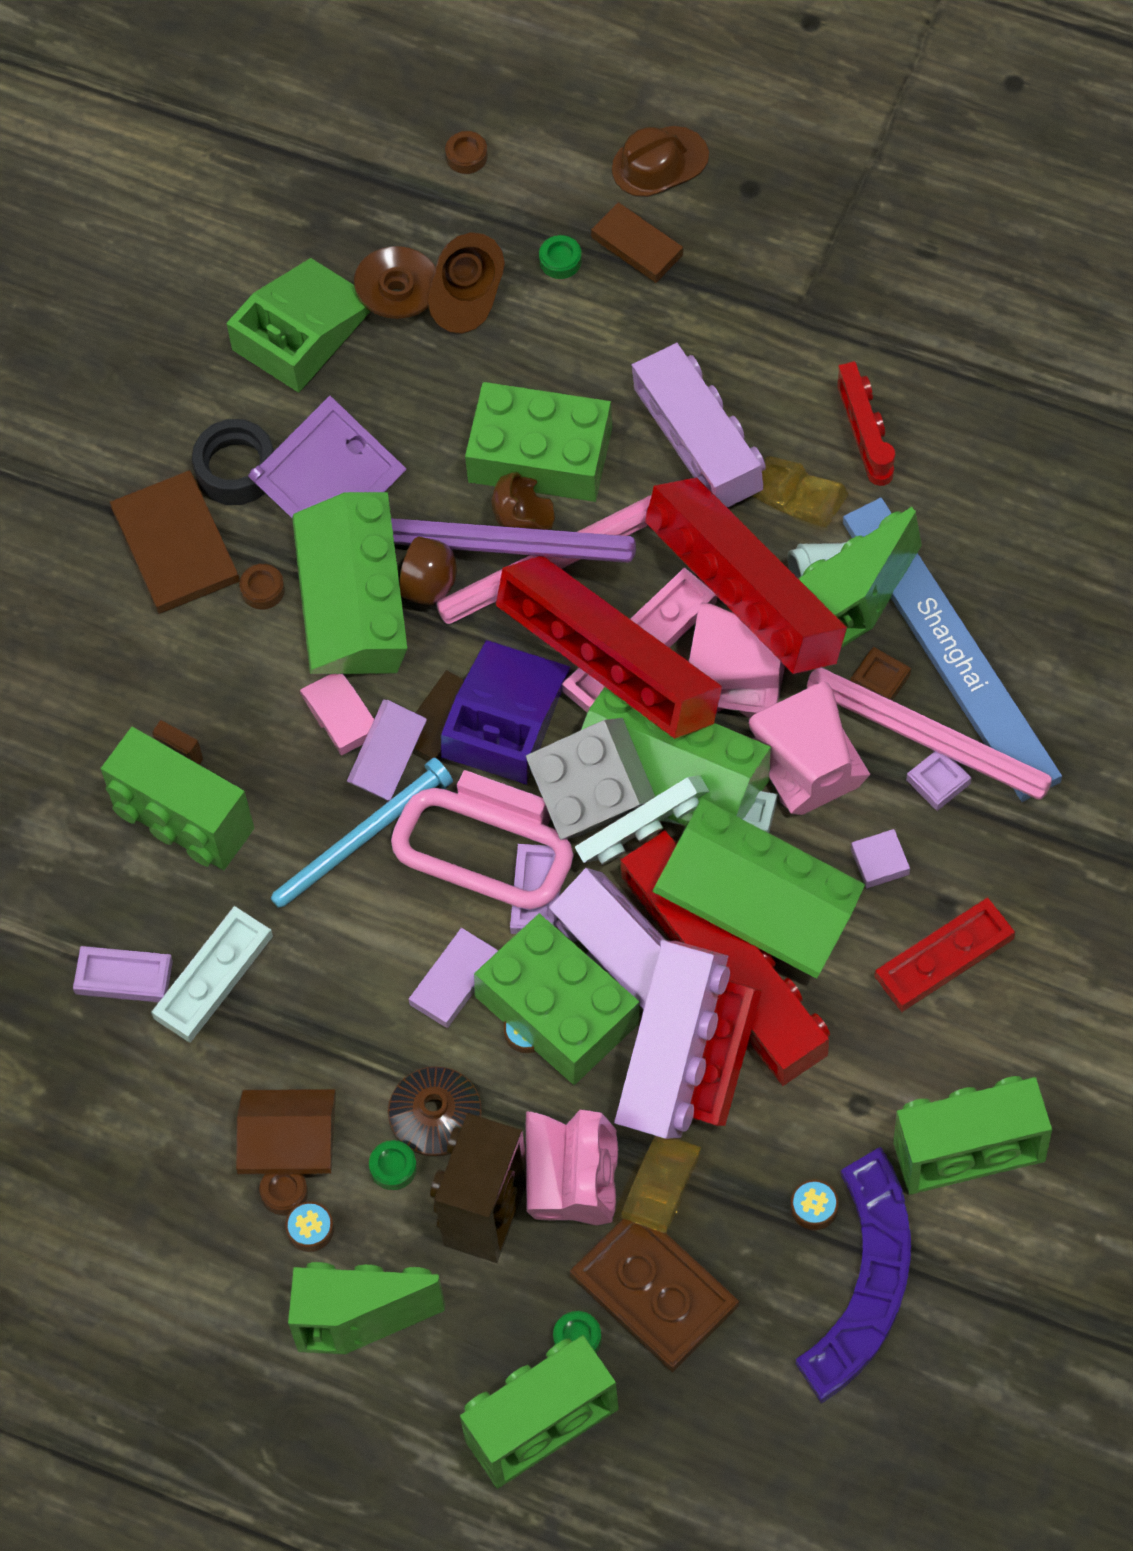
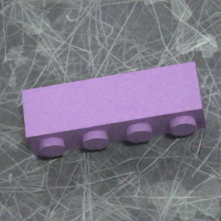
M675 343L631 364L636 393L694 478L697 477L726 507L763 490L762 471L766 470V466L761 453L755 446L749 448L744 440V432L735 416H727L723 410V402L717 389L713 385L707 387L702 379L701 368L693 355L686 356L679 344Z
M585 868L549 907L559 918L556 926L570 940L574 942L579 940L589 950L586 955L604 971L609 972L621 986L640 1001V1006L644 1010L660 945L665 938L602 872Z
M662 940L614 1123L665 1139L681 1138L683 1131L688 1130L694 1115V1106L690 1104L694 1087L701 1083L706 1069V1060L702 1058L706 1041L713 1037L717 1027L718 1015L714 1010L718 995L723 994L729 981L730 969L726 967L728 955L678 941Z

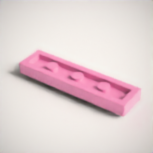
M684 567L631 620L670 648L696 623L700 603L715 605L717 603V595ZM580 668L562 683L563 693L586 712H588L605 687Z

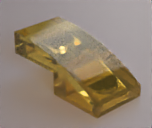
M767 456L764 460L766 470L762 471L763 490L752 496L788 515L827 528L849 495L844 484L810 476L801 463Z
M655 1136L634 1180L622 1210L621 1218L666 1234L681 1204L683 1190L699 1160L701 1147L676 1138L665 1139Z

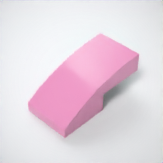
M329 674L300 690L303 699L320 727L325 728L341 756L364 744L374 718L343 674Z

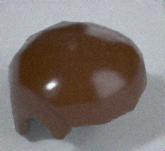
M512 472L500 477L495 484L491 500L492 511L500 527L552 529L555 521L554 505L551 499L538 497L535 494L534 486L537 484L536 479L521 477L518 472Z
M420 536L412 541L406 552L401 569V597L418 604L433 605L448 595L456 581L457 565L453 551L447 544L436 539Z

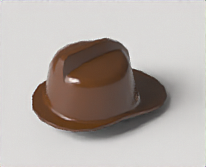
M669 126L660 129L657 127H645L630 135L624 146L619 149L613 159L612 174L615 183L624 192L633 196L649 197L689 181L701 174L708 164L709 150L706 141L697 132L686 127Z
M475 232L458 235L446 244L437 258V264L429 287L427 303L432 318L440 327L449 332L465 333L476 329L486 320L492 309L505 264L502 250L494 239L483 233Z

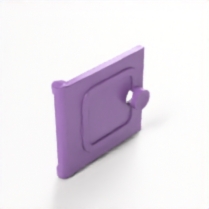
M329 396L260 466L258 465L256 468L251 469L248 477L292 518L294 513L344 492H385L406 471V468L342 406Z

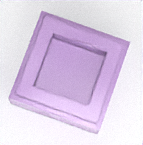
M936 751L908 772L906 779L936 811L971 784V777L953 759Z
M894 829L851 843V851L866 889L909 875L910 867Z

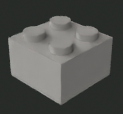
M623 718L603 720L526 755L560 840L584 835L626 816L655 798Z

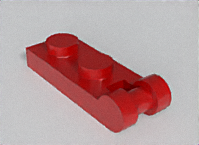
M855 361L838 365V390L867 476L874 485L885 486L894 477L895 449L889 443L882 441V437H885V427L880 412L873 413L869 401L873 400L870 381L867 375L860 376Z

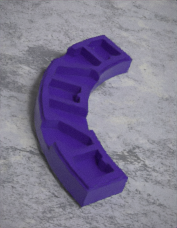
M881 1147L841 1170V1177L849 1189L857 1209L863 1242L860 1274L854 1294L842 1317L839 1318L825 1337L796 1359L797 1367L821 1404L847 1386L877 1354L892 1329L906 1291L911 1256V1233L908 1214L900 1183Z

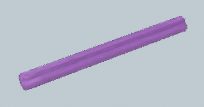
M391 518L394 545L410 546L412 541L420 536L439 540L447 544L451 549L626 563L631 562L636 553L635 539L631 536Z

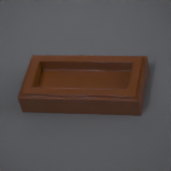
M619 202L591 229L592 239L655 283L683 256V247Z

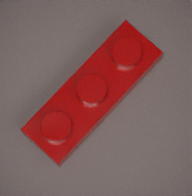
M987 897L876 969L875 979L899 1010L903 1012L1014 940L1015 931Z
M729 980L723 994L718 995L714 1010L718 1015L717 1027L713 1037L706 1041L702 1056L706 1060L705 1073L701 1083L694 1087L690 1102L694 1106L693 1118L716 1126H726L762 990Z

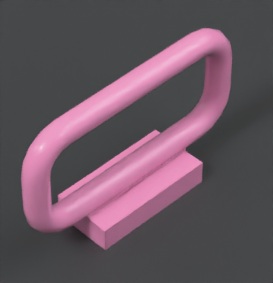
M464 770L457 783L458 794L439 788L425 789L413 795L405 805L393 830L391 838L392 850L401 863L417 871L519 908L535 909L553 901L571 868L573 860L572 846L568 839L560 840L556 829L548 826L551 818L542 797ZM439 806L548 845L554 850L555 859L541 887L533 891H527L418 852L410 846V836L421 813L428 807Z

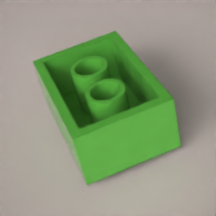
M483 382L465 455L468 482L495 486L501 476L518 472L521 477L537 480V484L534 486L535 493L596 502L612 432L611 401Z
M134 727L129 729L100 768L107 786L106 791L109 793L113 804L112 809L118 816L129 823H135L136 820L149 827L150 832L158 840L165 844L171 845L175 842L186 848L187 854L203 866L208 867L210 864H213L224 871L255 829L244 790Z
M540 913L474 973L475 997L501 1021H506L534 1047V1050L573 1085L579 1082L639 1025L640 1001Z
M1012 1076L998 1081L995 1087L977 1091L976 1088L968 1087L954 1091L947 1099L930 1102L929 1099H917L905 1104L903 1109L897 1110L893 1144L908 1195L1045 1162L1052 1127L1036 1077L1023 1080L1020 1076Z
M584 1335L573 1342L569 1338L560 1341L547 1352V1359L533 1368L525 1365L517 1369L505 1380L507 1385L492 1395L489 1392L481 1393L465 1405V1412L460 1415L465 1442L497 1489L619 1410L616 1382Z

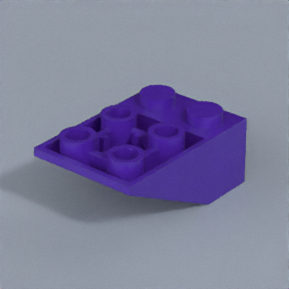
M486 640L456 695L441 734V757L527 785L531 768L526 755L541 748L562 692V683L567 679L570 666Z

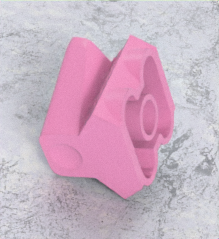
M700 603L689 662L722 686L717 712L724 708L739 710L745 717L751 718L754 714L779 702L785 665L734 613L713 604Z
M826 681L820 682L754 714L749 720V727L755 736L753 739L771 746L769 778L779 793L781 803L792 814H806L859 788L870 776L868 769L842 728L834 692Z
M579 1110L568 1124L565 1125L548 1116L527 1111L525 1123L527 1212L537 1220H574L596 1226L612 1223L616 1206L614 1173L618 1163L617 1130L600 1112Z

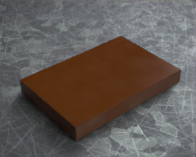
M191 470L110 501L112 511L158 614L240 582L236 568Z
M637 1206L570 1270V1277L672 1373L739 1307L738 1299Z

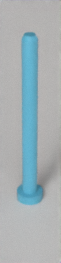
M433 757L424 765L427 772L274 891L271 896L272 902L278 908L285 907L399 817L413 795L422 790L437 786L442 789L448 787L453 783V779L447 769L438 759Z

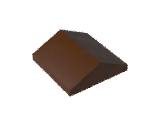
M242 1090L237 1115V1174H331L336 1090Z

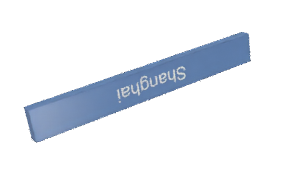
M879 498L843 516V525L852 538L859 535L864 537L879 528L880 522L890 515L891 511L883 499ZM917 553L892 593L891 599L983 743L1050 775L1052 778L1050 788L1061 783V773ZM1014 789L1021 802L1031 798V796Z

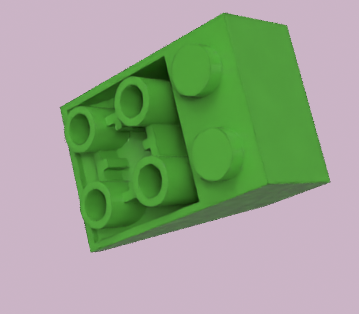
M310 258L254 292L226 324L231 347L234 352L299 393L371 311L359 301L352 283Z
M913 507L902 513L900 511L891 513L880 522L879 528L864 537L859 535L850 539L843 545L841 552L827 561L821 559L812 563L806 568L803 576L798 578L847 627L842 647L874 627L892 597L893 591L921 548L917 516Z
M312 1262L308 1263L306 1268L294 1267L288 1324L298 1352L348 1354L445 1311V1300L439 1275L432 1274L430 1270L425 1268L408 1267L404 1268L402 1273L383 1272L381 1267L375 1265H358L354 1270L335 1269L334 1265L328 1263Z

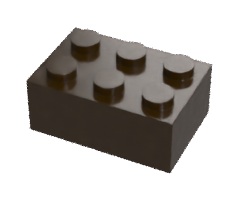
M467 1112L462 1127L455 1126L450 1135L447 1153L451 1154L446 1170L438 1169L431 1185L430 1197L434 1198L433 1212L437 1213L438 1217L436 1227L441 1231L445 1247L498 1263L526 1188V1153L523 1132L520 1129Z

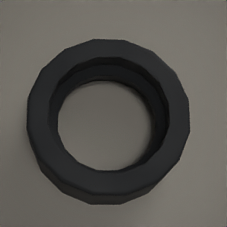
M226 419L212 424L199 435L193 446L192 464L200 489L211 500L224 505H243L257 500L265 492L248 476L237 480H224L214 476L209 468L212 456L221 448L230 445H246L258 451L260 466L274 452V448L269 435L258 424L244 419Z

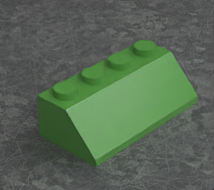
M344 492L294 513L292 522L310 674L397 673L407 651V641L388 492Z
M606 687L603 688L589 708L581 729L583 730L603 720L623 718L655 797L687 777L701 776L709 792L699 797L698 801L700 802L701 798L744 819L755 803L758 793L764 789L769 781L771 746L716 723L674 739ZM694 811L678 819L674 813L667 818L686 826Z
M701 798L652 892L817 979L845 928L865 884Z

